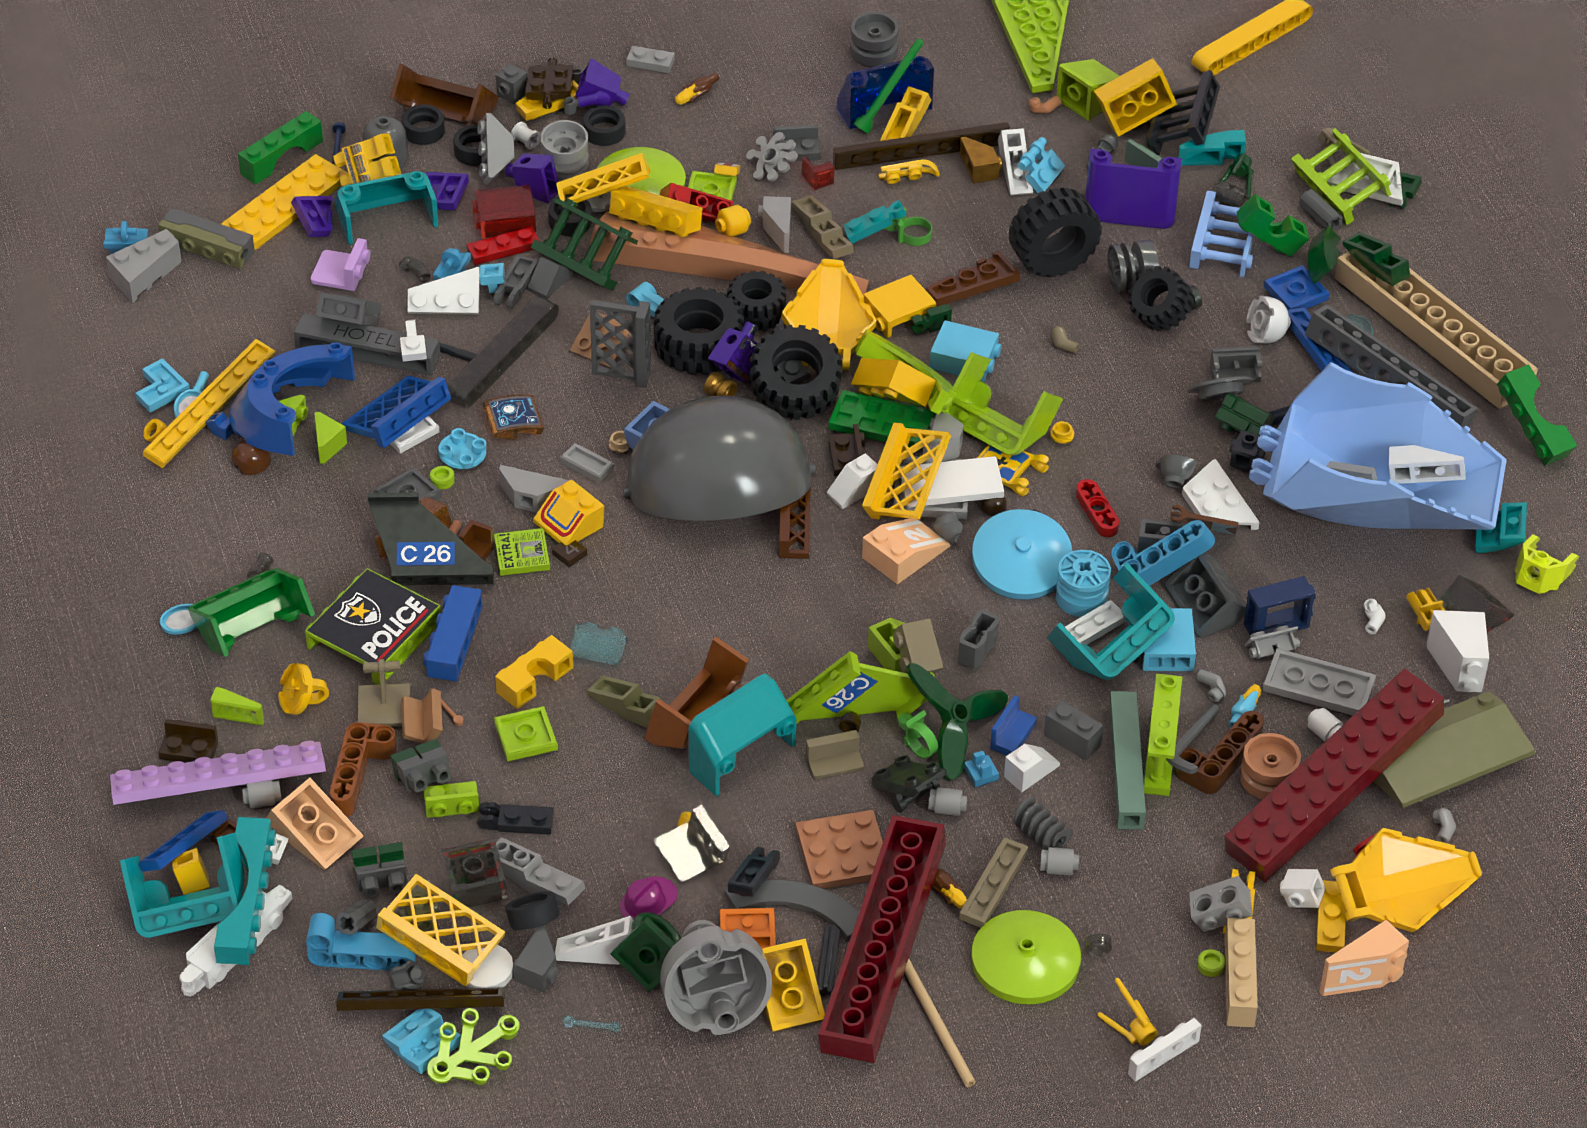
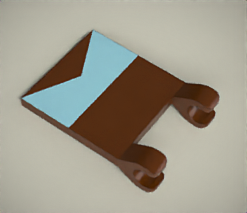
M1174 505L1172 509L1181 512L1171 513L1170 520L1173 522L1189 523L1194 520H1200L1211 531L1236 534L1239 522L1189 513L1181 505Z

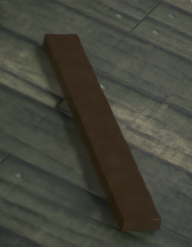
M1008 122L836 147L833 148L834 170L960 152L961 137H967L991 147L999 146L998 138L1001 130H1010Z

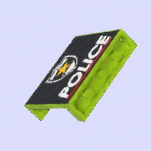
M367 568L360 576L354 579L353 583L345 591L338 595L337 599L329 607L323 610L314 623L308 625L305 631L307 648L311 649L315 644L317 645L321 642L361 664L363 662H379V659H384L385 662L400 661L401 666L436 629V620L438 614L441 613V605ZM379 672L372 673V682L377 685L381 684ZM385 672V679L387 680L394 672Z

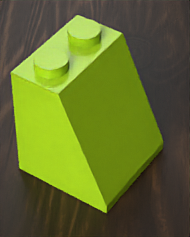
M1094 59L1062 63L1058 69L1056 96L1061 99L1063 105L1089 121L1103 112L1094 90L1116 79L1119 75Z

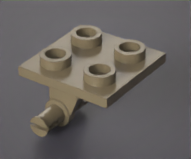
M379 659V662H363L364 673L379 672L381 684L358 685V722L382 724L391 727L402 726L401 700L404 696L410 697V683L386 684L385 672H401L400 661L385 662L384 659Z

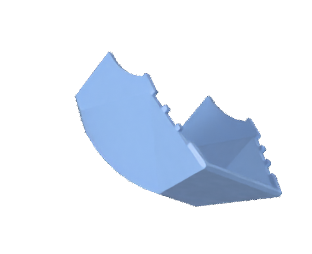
M1330 362L1294 399L1278 429L1272 428L1269 425L1261 426L1257 445L1265 452L1272 451L1270 463L1261 458L1253 459L1251 466L1253 470L1250 471L1249 478L1257 485H1265L1263 495L1283 507L1330 522L1387 529L1493 530L1496 527L1507 459L1487 442L1483 441L1480 443L1469 433L1470 428L1468 426L1461 427L1449 417L1451 414L1449 410L1442 411L1430 401L1433 398L1431 395L1410 382L1404 385L1377 381L1352 373ZM1416 445L1462 456L1465 462L1466 480L1397 484L1390 479L1389 447ZM1329 461L1373 467L1376 470L1378 481L1354 477L1326 466Z

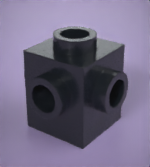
M1241 430L1238 438H1233L1229 452H1231V467L1250 472L1253 470L1251 467L1253 459L1261 458L1264 460L1266 452L1257 445L1259 435Z

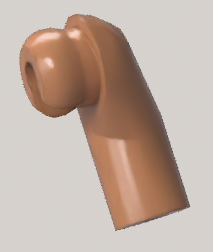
M1053 96L1044 103H1040L1038 97H1034L1028 102L1031 112L1045 114L1052 112L1062 103L1058 96Z

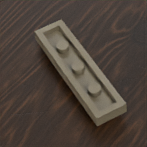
M1005 837L1003 838L961 909L959 920L979 928L989 921L1027 856L1029 846Z

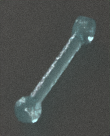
M566 1016L563 1019L564 1026L567 1028L578 1025L610 1029L612 1032H618L621 1028L620 1024L616 1021L611 1024L574 1020L572 1016Z

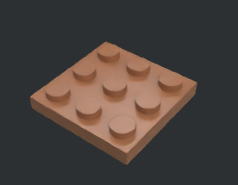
M873 810L795 822V830L811 885L826 889L870 881L883 844Z

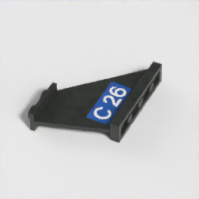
M378 490L374 493H368L369 508L371 509L391 567L393 582L399 585L494 584L493 565H488L419 502L418 492L402 490L399 493H388L384 490Z

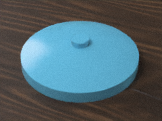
M1009 510L991 517L980 527L973 542L972 561L978 577L994 592L1013 599H1035L1057 589L1059 562L1063 556L1072 551V545L1065 530L1049 516L1032 510Z

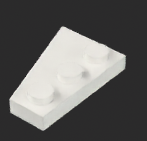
M476 267L409 288L408 314L479 315L480 268Z

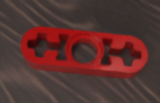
M1090 479L1078 482L1076 498L1098 534L1103 537L1115 536L1119 530V518L1099 485ZM1099 505L1104 509L1101 511H1095L1091 507Z

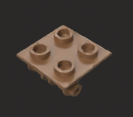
M589 313L570 351L592 360ZM615 319L608 321L615 328L621 325ZM603 326L597 328L603 335L609 333ZM624 329L621 331L627 339L631 337L628 330ZM615 336L609 339L615 345L621 343ZM604 343L598 345L604 352L610 350ZM614 353L609 357L615 361L617 355ZM604 360L599 362L602 365L610 367V365H608Z

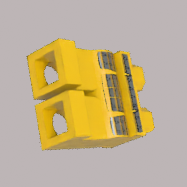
M379 134L368 140L341 148L342 152L333 156L337 167L347 166L348 174L340 176L342 187L401 174L397 157L389 156L395 154L390 134Z

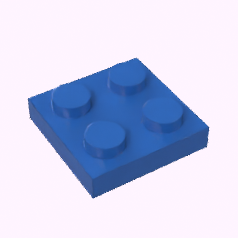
M1304 265L1264 280V288L1273 298L1281 301L1287 310L1304 307L1307 309L1329 300L1330 293L1319 281L1315 284L1311 281L1310 273Z

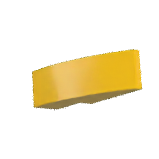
M908 86L901 103L897 102L880 141L912 136L931 102L929 93Z

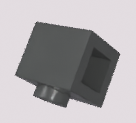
M509 64L496 74L497 96L515 104L526 95V71Z

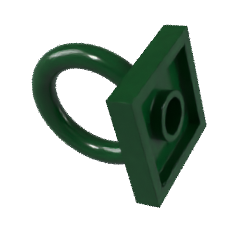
M650 912L640 913L632 922V932L612 950L610 955L650 992L660 983L664 959L670 949L681 939V936L663 917Z

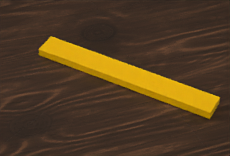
M255 339L144 449L143 456L159 467L164 468L206 425L205 422L214 413H218L245 386L254 372L265 361L274 357L275 350Z

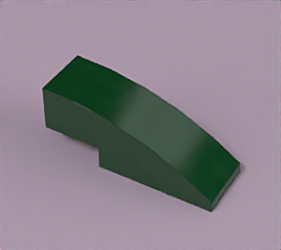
M1329 225L1315 236L1309 245L1308 267L1311 281L1314 284L1331 271L1338 257L1342 254L1336 248L1341 238Z
M1358 232L1342 241L1347 251L1364 268L1382 281L1394 286L1410 277L1409 261L1393 254L1390 244L1362 232Z

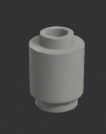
M279 780L247 783V788L242 789L244 804H250V809L275 805V802L282 801Z
M938 787L937 790H930L928 810H933L936 814L960 816L961 811L966 812L967 796L963 795V790Z
M1048 847V850L1042 849L1040 871H1047V874L1072 876L1073 870L1078 871L1079 855L1074 854V849Z

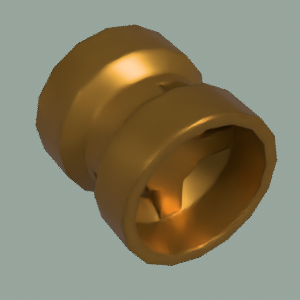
M714 372L707 378L704 392L710 396H735L737 384L731 380H725L722 374Z

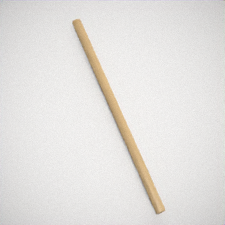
M908 959L904 973L965 1087L973 1086L975 1080L910 959Z

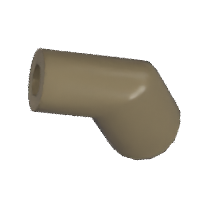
M1055 326L1051 331L1055 347L1076 354L1079 349V343L1068 339L1064 327Z

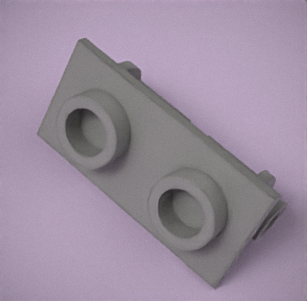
M1287 625L1274 629V632L1265 634V631L1256 632L1250 635L1244 647L1251 646L1252 648L1249 649L1250 657L1257 660L1274 656L1273 646L1289 652L1295 651L1297 647H1300L1299 638H1294L1293 635L1298 630V626L1289 628Z

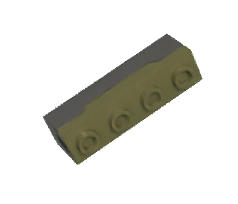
M172 208L158 224L159 232L167 229L179 241L180 249L241 269L244 263L255 253L253 235Z

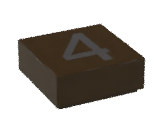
M576 540L567 546L559 543L552 548V555L570 567L587 556V548Z

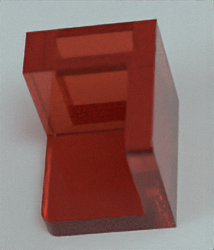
M807 157L802 158V175L813 190L834 184L835 167L831 161L813 166Z

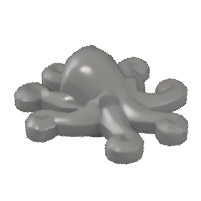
M777 132L769 143L766 137H758L756 144L761 147V151L752 149L747 152L746 158L749 161H753L756 158L759 159L757 170L753 173V177L756 180L763 179L765 168L768 172L767 179L771 182L775 181L778 178V173L789 171L790 165L788 161L794 162L797 159L798 154L794 151L796 143L793 140L780 143L785 139V135L782 132Z

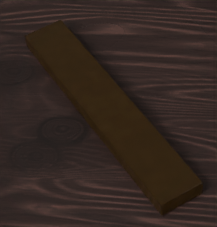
M462 988L338 992L336 1005L337 1011L504 1007L505 989Z

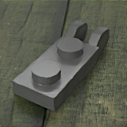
M517 255L505 273L504 283L499 284L493 298L494 303L500 304L505 297V293L508 292L510 295L507 299V306L514 308L519 296L523 294L528 286L539 260Z

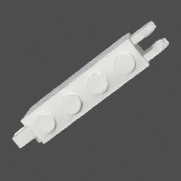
M278 885L268 893L262 892L265 895L264 910H259L258 916H261L260 932H255L254 936L257 938V946L262 943L264 937L272 930L280 926L283 920L282 911L292 900V893L281 885ZM218 924L186 953L188 966L184 969V972H181L179 977L182 983L181 991H183L184 996H194L204 986L211 989L217 982L222 981L227 972L236 965L216 963L214 943Z

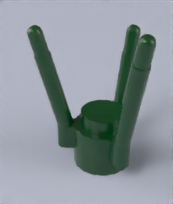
M1245 153L1238 154L1233 164L1229 166L1226 173L1219 180L1216 188L1219 189L1230 174L1237 177L1246 175V199L1249 200L1251 198V183L1254 172L1250 168L1252 165L1251 157Z

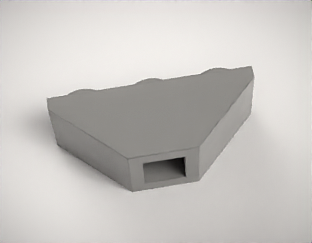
M486 113L482 120L478 122V134H481L478 153L482 156L479 176L482 177L483 185H488L514 159V136L491 113Z
M940 412L939 415L936 414V418H931L930 430L950 433L951 438L942 462L958 458L960 455L964 424L948 413ZM935 439L927 444L930 450L938 446L941 439ZM925 446L923 447V454L928 452ZM932 457L927 460V463L933 462Z
M504 465L499 467L500 486L514 507L532 512L539 511L553 489L570 481Z

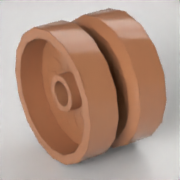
M1264 733L1251 738L1245 745L1240 772L1242 786L1249 794L1258 799H1264L1300 766L1301 753L1299 747L1291 739L1281 734Z

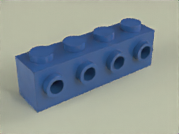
M452 585L449 595L444 596L443 612L437 616L436 632L431 633L430 649L425 651L423 657V666L427 668V677L458 681L483 608L482 590Z

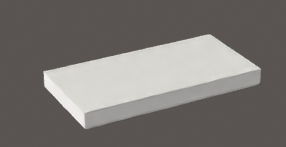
M996 456L941 462L925 506L1003 498L1004 488ZM932 463L920 464L922 470H925ZM916 467L906 473L905 476L909 480L920 473V471ZM900 477L901 484H903L905 480L903 477ZM923 478L912 485L914 491L924 486L925 479ZM910 488L903 491L904 498L912 494ZM915 499L907 504L906 508L916 507L917 500Z

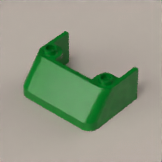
M271 569L203 599L188 608L193 622L210 650L223 657L229 655L228 651L232 649L231 645L235 643V637L276 618L285 622H291L298 619L301 613L310 617L315 615L302 578L280 569Z

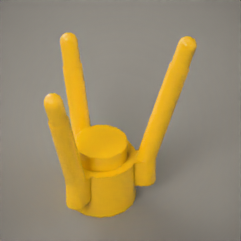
M1115 978L1121 993L1137 1016L1130 1023L1131 1032L1101 1012L1097 1016L1127 1037L1131 1044H1135L1138 1041L1141 1046H1145L1157 1037L1158 1031L1150 1022L1139 1001L1133 1000L1121 980Z

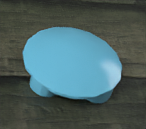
M456 428L452 430L450 435L441 440L438 446V455L442 462L449 467L469 469L479 465L486 456V441L474 434L465 432L464 429Z

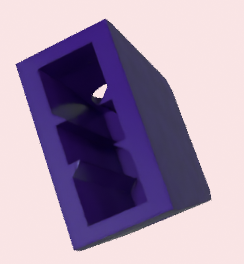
M525 153L514 164H507L505 175L514 178L516 189L519 193L548 204L558 194L556 183L559 181L553 156Z

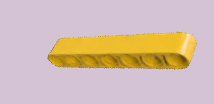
M1285 0L1197 51L1192 58L1191 64L1202 73L1211 70L1216 75L1308 21L1313 13V7L1304 0Z

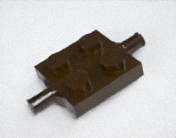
M549 58L548 66H530L525 92L526 100H543V108L547 109L548 104V109L552 107V100L571 97L574 75L573 65H557L556 58H553V60Z

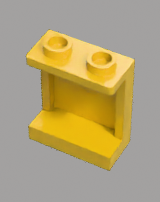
M912 275L863 294L866 307L871 309L877 320L876 329L882 332L886 338L892 336V328L894 326L911 320V317L915 315L924 316L926 315V310L936 307V301Z

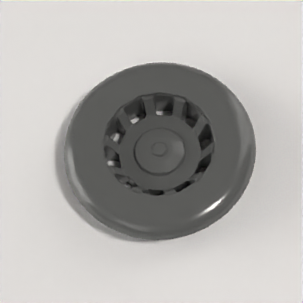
M1248 376L1212 379L1190 386L1187 392L1199 393L1200 400L1224 399L1228 393L1236 396L1243 394L1244 386L1253 383L1254 380Z

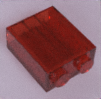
M530 185L475 190L476 200H471L472 212L477 214L474 216L475 229H480L481 238L494 237L532 227L536 232V214Z

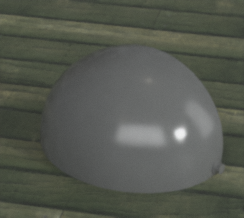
M709 396L694 399L670 409L645 430L632 452L628 469V487L623 488L624 497H629L633 505L641 511L658 517L691 521L734 519L769 512L798 500L810 489L811 474H815L816 469L815 464L809 463L805 446L799 434L776 411L746 398Z

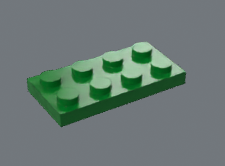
M842 390L829 420L828 429L849 434L853 433V424H858L859 432H864L865 438L886 442L893 423H902L905 428L930 430L931 418H935V413L930 409ZM911 437L908 447L910 448L921 441L920 437Z

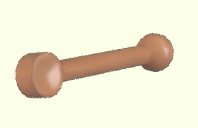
M441 699V706L453 718V724L455 726L463 725V717L456 715Z

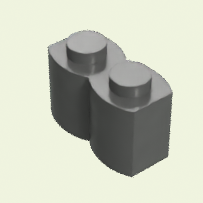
M984 609L975 614L971 626L966 628L960 635L958 663L976 669L984 662L986 652L992 650L998 640V615Z

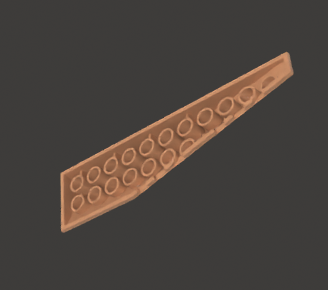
M606 211L599 219L617 230L621 226L633 232L631 237L638 240L637 245L626 240L615 264L734 281L736 276H741V273L765 271L766 274H774L775 278L779 277L786 288L798 290L811 271L816 270L819 266L817 263L735 236L730 237L705 226H701L699 231L682 237L676 236L672 231L656 230L655 226L638 225L637 221L621 220L617 215L611 214L609 211ZM595 224V227H594V230H593V233H592V236H591V239H590V245H591V243H592V241H593V239H594V237H595V235H596V233H597V231H598V229H599V227H600V226L597 225V224ZM610 231L607 232L593 261H606L618 237L616 234ZM852 275L862 294L866 293L869 280Z

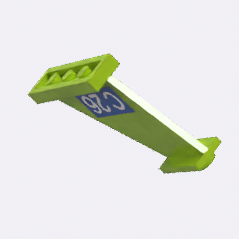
M849 651L786 701L796 716L797 724L805 720L842 717L847 712H855L861 715L896 711L898 718L902 713L911 714L928 700L919 692L907 673L859 663L857 654Z

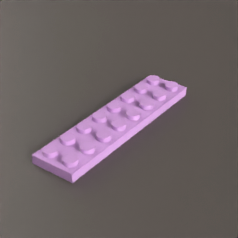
M304 741L300 745H278L273 749L264 751L262 749H252L245 754L227 753L213 759L201 757L194 762L184 763L175 761L168 764V766L162 767L150 765L143 767L142 770H120L115 774H111L110 780L113 805L324 772L326 769L320 742Z

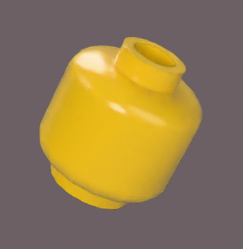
M740 205L721 209L715 220L718 232H722L730 237L746 233L751 224L748 210Z

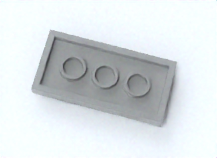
M1277 648L1263 685V691L1354 715L1369 701L1376 675Z

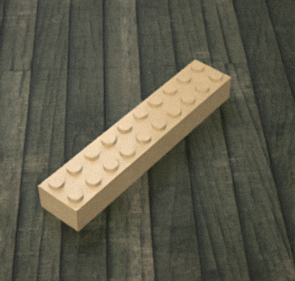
M1349 252L1338 257L1335 279L1498 409L1508 405L1497 386V383L1506 373L1529 364L1534 374L1537 375L1538 368L1410 268V277L1392 286L1370 273Z

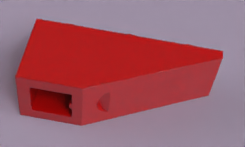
M669 183L660 190V196L702 207L701 220L715 222L719 211L733 206L734 203L732 200L674 183Z

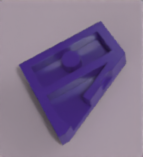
M426 172L437 199V209L456 210L469 183L468 174Z

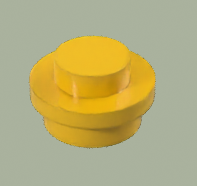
M1060 421L1051 428L1050 437L1053 441L1060 444L1069 443L1074 438V430L1068 422Z

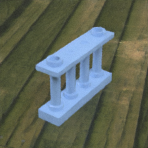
M1207 190L1191 250L1189 268L1199 269L1201 260L1211 259L1241 265L1240 277H1244L1246 268L1251 269L1253 255H1250L1254 234L1243 231L1238 223L1215 219L1212 215H1217V213L1237 217L1236 212L1240 208L1220 205L1219 202L1215 201L1216 192ZM1215 228L1248 234L1247 240L1212 235L1208 230ZM1210 243L1244 249V253L1242 256L1207 250V247H1204V245L1209 246Z

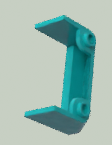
M420 171L345 185L338 190L334 198L335 209L349 245L353 244L351 216L349 213L423 198L433 226L438 227L437 199L428 176Z
M1128 563L1113 578L1130 596L1121 608L1123 617L1130 623L1126 629L1098 654L1088 645L1080 644L1061 622L1047 636V639L1072 666L1105 680L1114 679L1161 637L1173 625L1175 620L1173 611Z
M768 674L758 676L698 714L689 725V772L715 796L720 794V777L724 774H729L735 767L736 753L771 730L791 747L796 745V716L772 677Z
M235 833L217 837L223 865L220 866L217 872L219 887L170 898L168 888L164 882L160 880L145 882L143 872L138 864L140 863L139 855L120 860L136 931L141 936L150 938L223 921L232 913L242 899L245 879Z

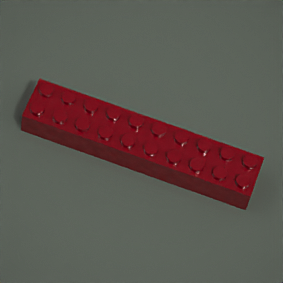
M1404 668L1224 835L1226 853L1249 871L1255 872V876L1264 883L1267 882L1444 715V697Z
M892 815L818 1033L821 1053L875 1063L946 845L944 824Z

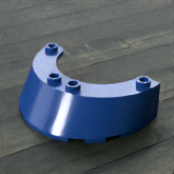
M341 343L307 346L285 352L265 361L254 372L231 404L229 419L234 433L237 436L241 435L244 437L246 443L253 447L293 456L295 449L292 424L296 420V411L280 403L273 394L281 391L280 386L292 384L294 387H324L331 377L354 381L355 370L352 346L342 345Z

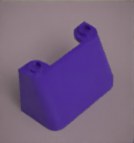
M1090 149L1085 198L1101 222L1160 229L1170 228L1175 222L1182 158H1162L1158 163V168L1112 163V155L1103 149Z

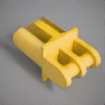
M1429 587L1425 588V590H1417L1416 594L1413 591L1406 595L1408 603L1418 617L1416 624H1420L1425 631L1430 629L1433 610L1445 611L1443 600L1437 601Z

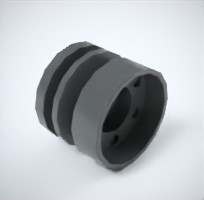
M1151 239L1135 241L1131 249L1127 243H1122L1120 246L1118 244L1110 245L1108 248V273L1116 293L1125 292V289L1127 291L1133 289L1132 283L1134 280L1137 281L1139 279L1138 275L1140 273L1144 275L1147 269L1151 268L1154 270L1155 266H1159L1156 248Z

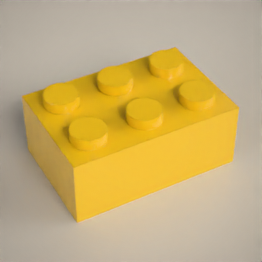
M1153 58L1094 90L1108 124L1118 137L1177 105L1163 70Z

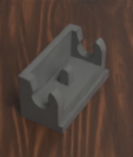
M1259 346L1212 348L1210 369L1213 379L1248 376L1253 378L1254 382H1261L1260 368H1262V359Z

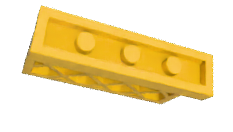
M893 423L862 507L871 519L880 520L881 516L910 519L921 518L951 438L949 432L905 428L902 423ZM911 437H920L921 441L910 448L908 447ZM935 439H941L940 444L930 450L927 444ZM925 446L928 452L915 459L913 453ZM911 456L913 462L901 469L902 460ZM932 457V465L922 470L920 464ZM917 467L920 473L908 480L905 474ZM903 477L905 482L893 489L894 481ZM924 478V486L914 491L912 485ZM910 488L912 494L900 501L897 495ZM895 497L898 503L890 508H884L886 502ZM915 499L917 500L914 511L905 510L904 506Z
M417 874L414 875L387 909L384 907L378 914L376 927L465 987L472 980L476 970L505 936V931ZM418 885L426 890L427 897L412 898L411 891ZM443 901L449 905V911L434 912L433 902ZM429 903L430 914L415 915L414 905ZM400 906H410L411 916L400 917L394 911ZM455 917H468L471 919L472 926L457 928ZM451 918L453 928L438 930L436 919ZM432 920L434 931H421L418 929L417 922ZM488 930L495 935L491 941L479 942V931ZM473 932L475 943L460 945L458 934ZM454 935L456 945L444 946L440 943L439 936ZM477 949L478 957L472 964L463 958L462 951Z

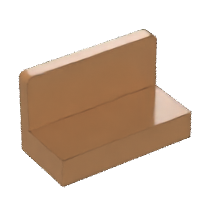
M431 688L422 701L407 696L402 698L403 738L422 744L437 739L443 731L441 691Z

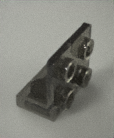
M702 805L692 809L689 822L654 839L655 847L681 884L725 862L730 846Z

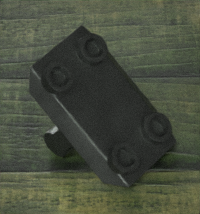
M902 755L897 757L894 763L887 768L877 770L874 776L871 777L874 788L887 791L890 794L893 807L897 812L902 813L907 809V805L925 795L931 789L937 790L940 787L938 780L946 776L947 770L940 768L938 762H931L926 765L911 761L908 755Z

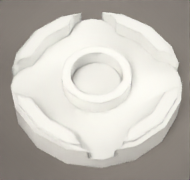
M497 945L473 974L472 980L466 987H505L512 979L514 971L512 956L505 948ZM477 949L466 950L462 955L463 958L473 964L478 957Z

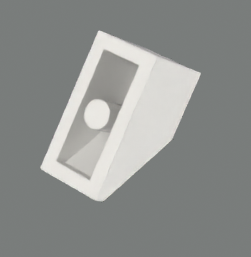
M866 453L847 463L827 491V496L841 509L865 497L878 464Z
M1023 744L1006 756L1004 778L1023 792L1058 768L1060 762L1042 747Z

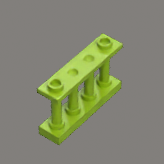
M1334 128L1332 133L1333 137L1338 141L1337 144L1332 143L1311 159L1304 160L1298 153L1291 160L1295 172L1311 189L1315 190L1343 216L1342 221L1348 225L1354 221L1353 207L1380 189L1387 197L1392 195L1389 188L1391 182L1386 174H1380L1361 155L1345 133L1341 134ZM1341 149L1347 155L1323 173L1315 171V166ZM1353 162L1360 168L1336 186H1330L1327 182L1328 179ZM1365 176H1368L1373 181L1372 184L1348 200H1343L1340 197L1343 191Z
M1156 673L1144 778L1145 794L1169 796L1172 765L1166 761V758L1174 759L1182 676Z

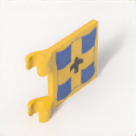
M989 444L977 457L996 456L1002 484L1011 488L1020 496H1025L1029 492V489L1026 488L1029 481L1026 478H1019L1029 465L1041 473H1045L1049 469V465H1046L1049 458L1044 454L1034 455L1023 451L1018 455L1012 456Z

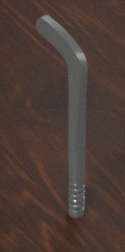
M1210 705L1176 743L1174 759L1166 758L1170 765L1189 774L1198 771V766L1179 756L1219 712L1217 705Z

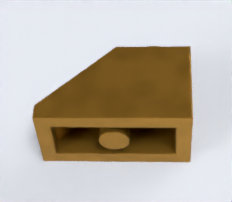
M961 137L960 157L972 183L999 179V171L1003 165L1001 157L997 156L994 148L970 138Z

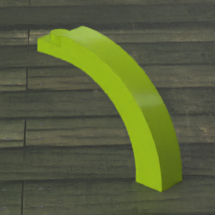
M868 329L864 331L855 348L856 354L862 358L900 360L935 379L936 383L927 403L932 412L938 415L940 412L946 414L957 394L954 387L940 374L910 353Z

